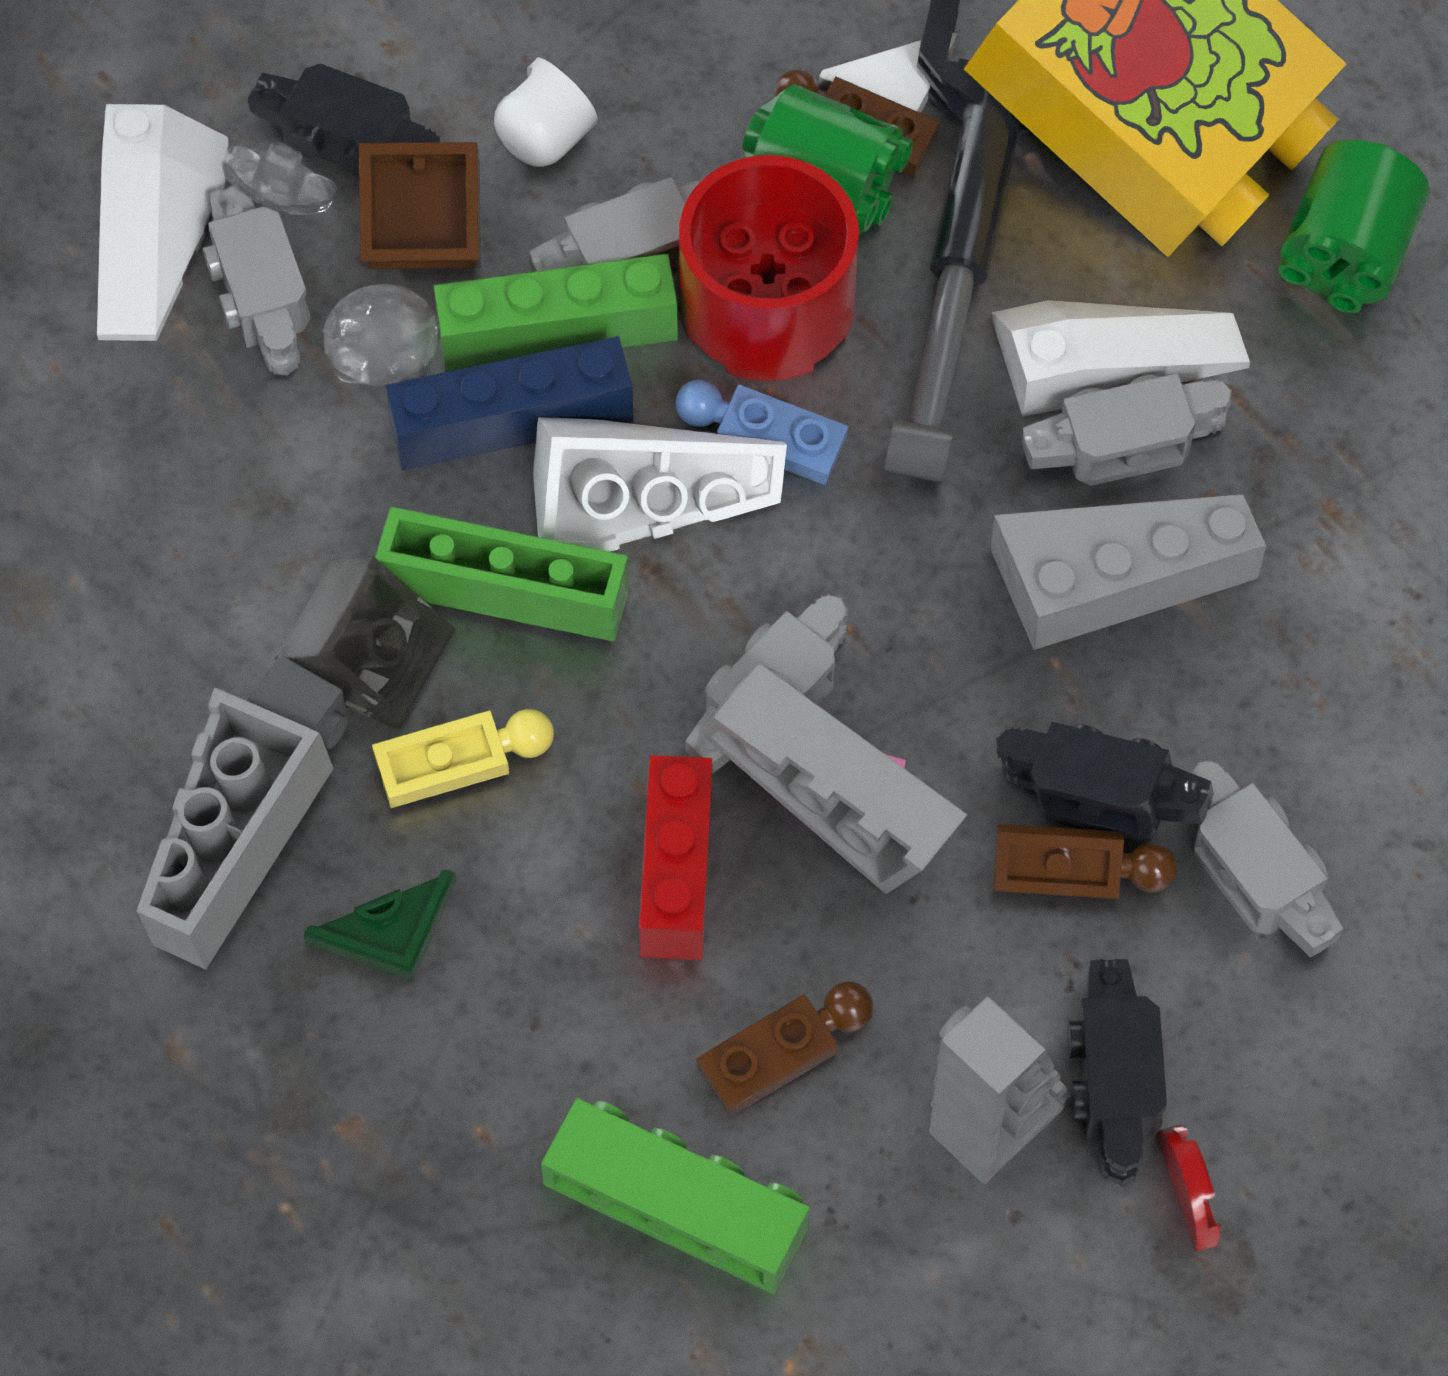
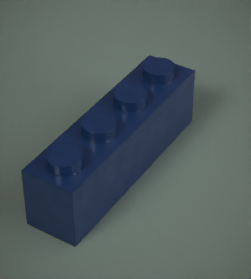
M619 336L385 385L389 417L402 470L536 443L538 417L597 419L622 423L634 422L632 383Z

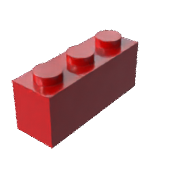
M650 755L639 923L640 957L703 960L712 806V758Z

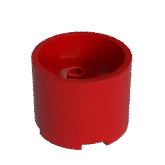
M759 155L741 158L719 167L707 175L689 195L684 204L679 222L681 320L692 345L697 344L708 356L726 366V373L755 381L792 379L813 371L815 363L831 353L842 340H846L855 312L859 227L853 204L838 182L823 170L802 160L778 155Z

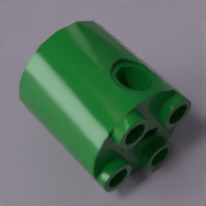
M792 84L755 112L747 127L742 146L745 157L759 155L791 157L812 164L830 175L850 198L857 215L860 235L863 231L866 232L871 224L881 226L886 220L894 199V195L887 192L894 172L901 173L907 165L913 150L914 141L904 137L903 129L895 125L877 120L847 105Z
M1357 139L1341 140L1326 146L1318 159L1280 250L1282 261L1278 268L1279 275L1291 284L1305 286L1311 291L1328 296L1329 304L1345 313H1358L1363 304L1374 303L1386 298L1397 277L1401 263L1430 195L1428 179L1415 163L1385 144Z

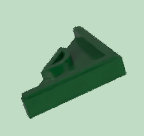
M447 869L443 870L434 879L402 892L400 889L354 907V912L318 927L310 925L306 928L303 935L305 944L413 981L455 885V872Z

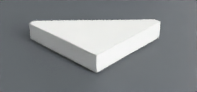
M952 33L948 52L949 57H947L948 61L957 46L958 34ZM921 40L824 69L819 75V87L828 91L835 76L921 113L929 98L928 91L931 87L930 83L917 68Z

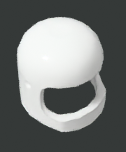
M538 57L527 68L528 78L516 90L504 96L495 110L494 127L498 138L513 156L531 166L544 167L561 159L597 124L598 117L594 107L581 89L552 63Z

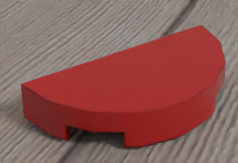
M1181 1124L1159 1130L1156 1133V1137L1195 1250L1197 1252L1218 1246V1241H1220V1223L1215 1222L1208 1199L1213 1198L1215 1194L1200 1148L1193 1139L1187 1141V1128Z

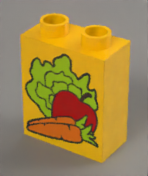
M1018 0L995 24L964 70L1162 253L1169 257L1197 226H1200L1222 247L1258 209L1270 194L1254 181L1247 172L1267 150L1292 171L1324 137L1339 118L1316 97L1347 63L1278 0Z

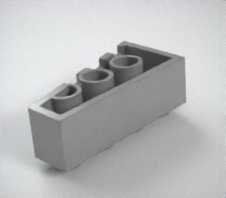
M1241 494L994 515L990 550L1032 648L1036 650L1258 579L1266 543L1244 495Z
M758 663L742 678L698 730V732L885 894H888L921 872L967 816L961 809L800 693L793 682L783 673L775 669H767L761 663Z
M215 687L208 704L210 715L203 733H198L191 753L193 764L184 789L179 788L172 807L174 818L167 839H161L136 911L153 946L205 970L334 769L320 732Z
M989 996L972 1011L967 1006L960 1008L940 1030L939 1036L942 1039L940 1050L936 1057L938 1066L937 1074L933 1080L935 1090L934 1097L930 1103L932 1113L929 1133L983 1184L987 1183L1071 1102V1096L1066 1092V1086L1060 1081L1061 1077L1054 1069L1055 1066L1046 1049Z

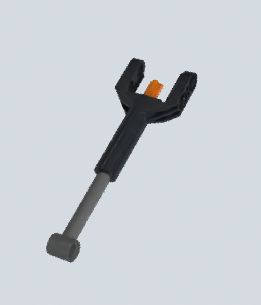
M960 0L930 1L917 60V68L931 85L928 91L929 98L937 108L958 120L962 126L930 263V270L939 281L908 419L906 421L895 418L884 471L939 483L943 482L953 436L952 430L943 429L942 426L973 287L984 283L988 276L1017 139L1021 135L1032 133L964 70L970 60L958 58V63L948 61L947 57H949L948 52L952 33L955 31Z

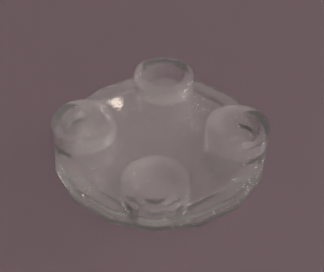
M271 143L268 151L249 149L240 145H230L222 161L223 175L233 187L253 201L280 212L311 216L326 212L337 191V185L332 180L315 174L300 164L302 154L287 144Z
M389 284L361 287L344 296L329 312L323 329L325 353L333 364L336 376L346 383L356 382L375 387L425 377L427 365L434 358L440 340L437 316L427 301L408 288Z

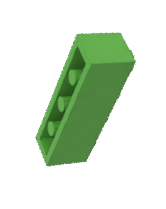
M668 254L434 285L445 372L617 336L620 338L622 348L678 340L677 300Z
M390 507L375 557L380 593L612 642L616 640L629 592L627 555L396 507Z
M576 1098L541 1163L544 1186L775 1295L809 1227L810 1207L802 1204L803 1199L800 1195L778 1183L771 1182L767 1187L745 1177L741 1167L724 1157L712 1155L708 1160L686 1149L687 1145L682 1139L669 1131L660 1128H653L651 1132L630 1123L629 1117L623 1111L609 1103L596 1101L594 1105H591Z

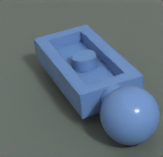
M692 380L686 383L677 393L675 400L679 417L688 425L704 427L716 422L720 424L717 434L784 442L787 445L784 470L825 486L845 442L849 428L847 425L739 384L731 402L722 400L721 393L717 387L705 380Z

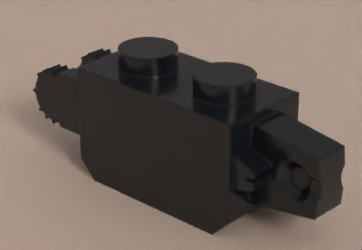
M321 63L305 68L299 80L262 73L248 97L250 112L281 128L285 145L290 146L296 153L304 157H319L338 164L347 172L359 177V143L440 142V136H437L436 131L432 132L431 128L427 130L425 126L411 121L409 106L404 94Z
M1056 722L1051 723L1047 734L1029 729L1022 731L1020 727L1018 729L1012 727L1009 730L1005 729L996 738L998 747L996 752L998 758H1001L1003 763L1002 773L1004 778H1007L1008 783L1013 782L1014 785L1020 784V787L1035 790L1039 806L1048 819L1092 830L1123 832L1124 838L1141 841L1156 833L1161 820L1202 825L1207 816L1208 808L1212 803L1214 792L1210 780L1172 766L1169 750L1163 749L1158 744L1147 739L1135 738L1130 741L1103 734L1098 729L1089 725L1077 724L1068 726Z
M1099 959L1090 961L1086 998H1082L1078 1020L1068 1021L1067 1025L1069 1059H1080L1081 1080H1073L1071 1085L1073 1119H1084L1086 1141H1099L1100 1163H1103L1101 1170L1104 1171L1103 1177H1107V1182L1110 1181L1122 1187L1123 1184L1135 1181L1136 1176L1139 1175L1140 1162H1142L1144 1149H1142L1143 1139H1150L1161 1128L1162 1114L1167 1107L1160 1008L1148 997H1137L1127 959Z

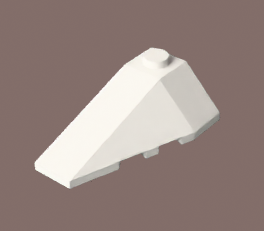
M106 104L101 169L98 340H158L183 286V274L194 251H199L205 238L204 229L212 214L209 193L226 189L229 153L228 137L166 105Z
M1047 300L992 312L991 315L1022 417L1062 409L1063 399L1072 397L1075 393L1087 388L1096 387L1105 390L1127 385L1134 379L1144 375L1162 377L1178 373L1182 383L1247 369L1250 365L1234 314L1228 312Z
M538 417L533 469L538 537L611 552L620 549L619 545L649 536H653L654 539L673 534V529L704 520L715 522L781 503L787 445L780 441L597 419Z

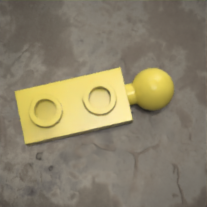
M524 709L512 715L505 728L497 730L489 710L372 744V749L390 808H394L509 774V767L505 753L512 751L524 758L538 757L551 746L554 738V729L550 719L544 713L535 709Z

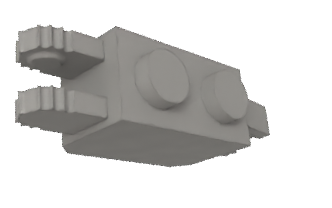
M672 177L656 183L647 182L633 187L627 194L606 202L589 203L580 207L573 214L564 217L565 232L529 251L532 271L537 272L668 254L671 272L678 271L680 217L685 202L700 182L696 180L677 188Z
M243 184L211 192L209 197L213 221L208 222L212 245L204 247L203 253L212 281L223 279L228 293L219 295L228 328L240 327L247 348L259 345L269 372H274V375L289 376V373L293 372L296 368L298 369V363H300L296 333L304 331L311 317L305 300L307 295L306 287L280 214L265 206L256 208Z
M1178 373L1162 377L1144 375L1134 379L1127 385L1105 390L1096 387L1083 389L1072 397L1063 399L1060 414L1022 428L1021 442L1027 462L1031 469L1072 466L1076 479L1090 486L1181 466L1190 453L1192 439L1208 436L1210 432L1215 434L1216 431H1221L1222 427L1226 426V416L1230 408L1232 389L1230 390L1223 383V380L1218 381L1217 378L1215 380L1209 379L1208 382L1202 380L1182 385Z
M829 594L827 596L821 595V598L816 599L815 604H811L798 618L786 611L772 626L769 623L763 624L752 635L746 645V653L733 667L726 664L713 675L705 689L706 712L685 741L686 752L691 757L712 758V773L731 760L698 730L742 678L758 663H761L767 669H775L783 673L793 682L800 693L815 704L819 705L834 689V652L838 649V644H843V639H846L847 625L844 622H847L848 608L842 602V597L837 598Z
M1212 759L1208 762H1197L1194 771L1190 773L1210 780L1214 795L1212 803L1208 808L1207 816L1202 825H1199L1193 853L1195 858L1252 932L1270 935L1276 930L1281 929L1309 957L1333 945L1340 939L1343 927L1323 894L1328 878L1326 877L1325 865L1319 854L1310 845H1301L1289 829V821L1283 808L1274 798H1265L1254 783L1241 789L1231 775L1223 771L1224 767L1219 766V762L1214 763Z

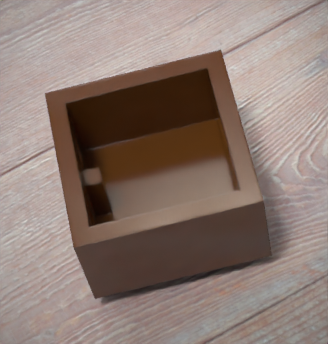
M477 142L359 143L360 262L364 270L481 268L480 160Z

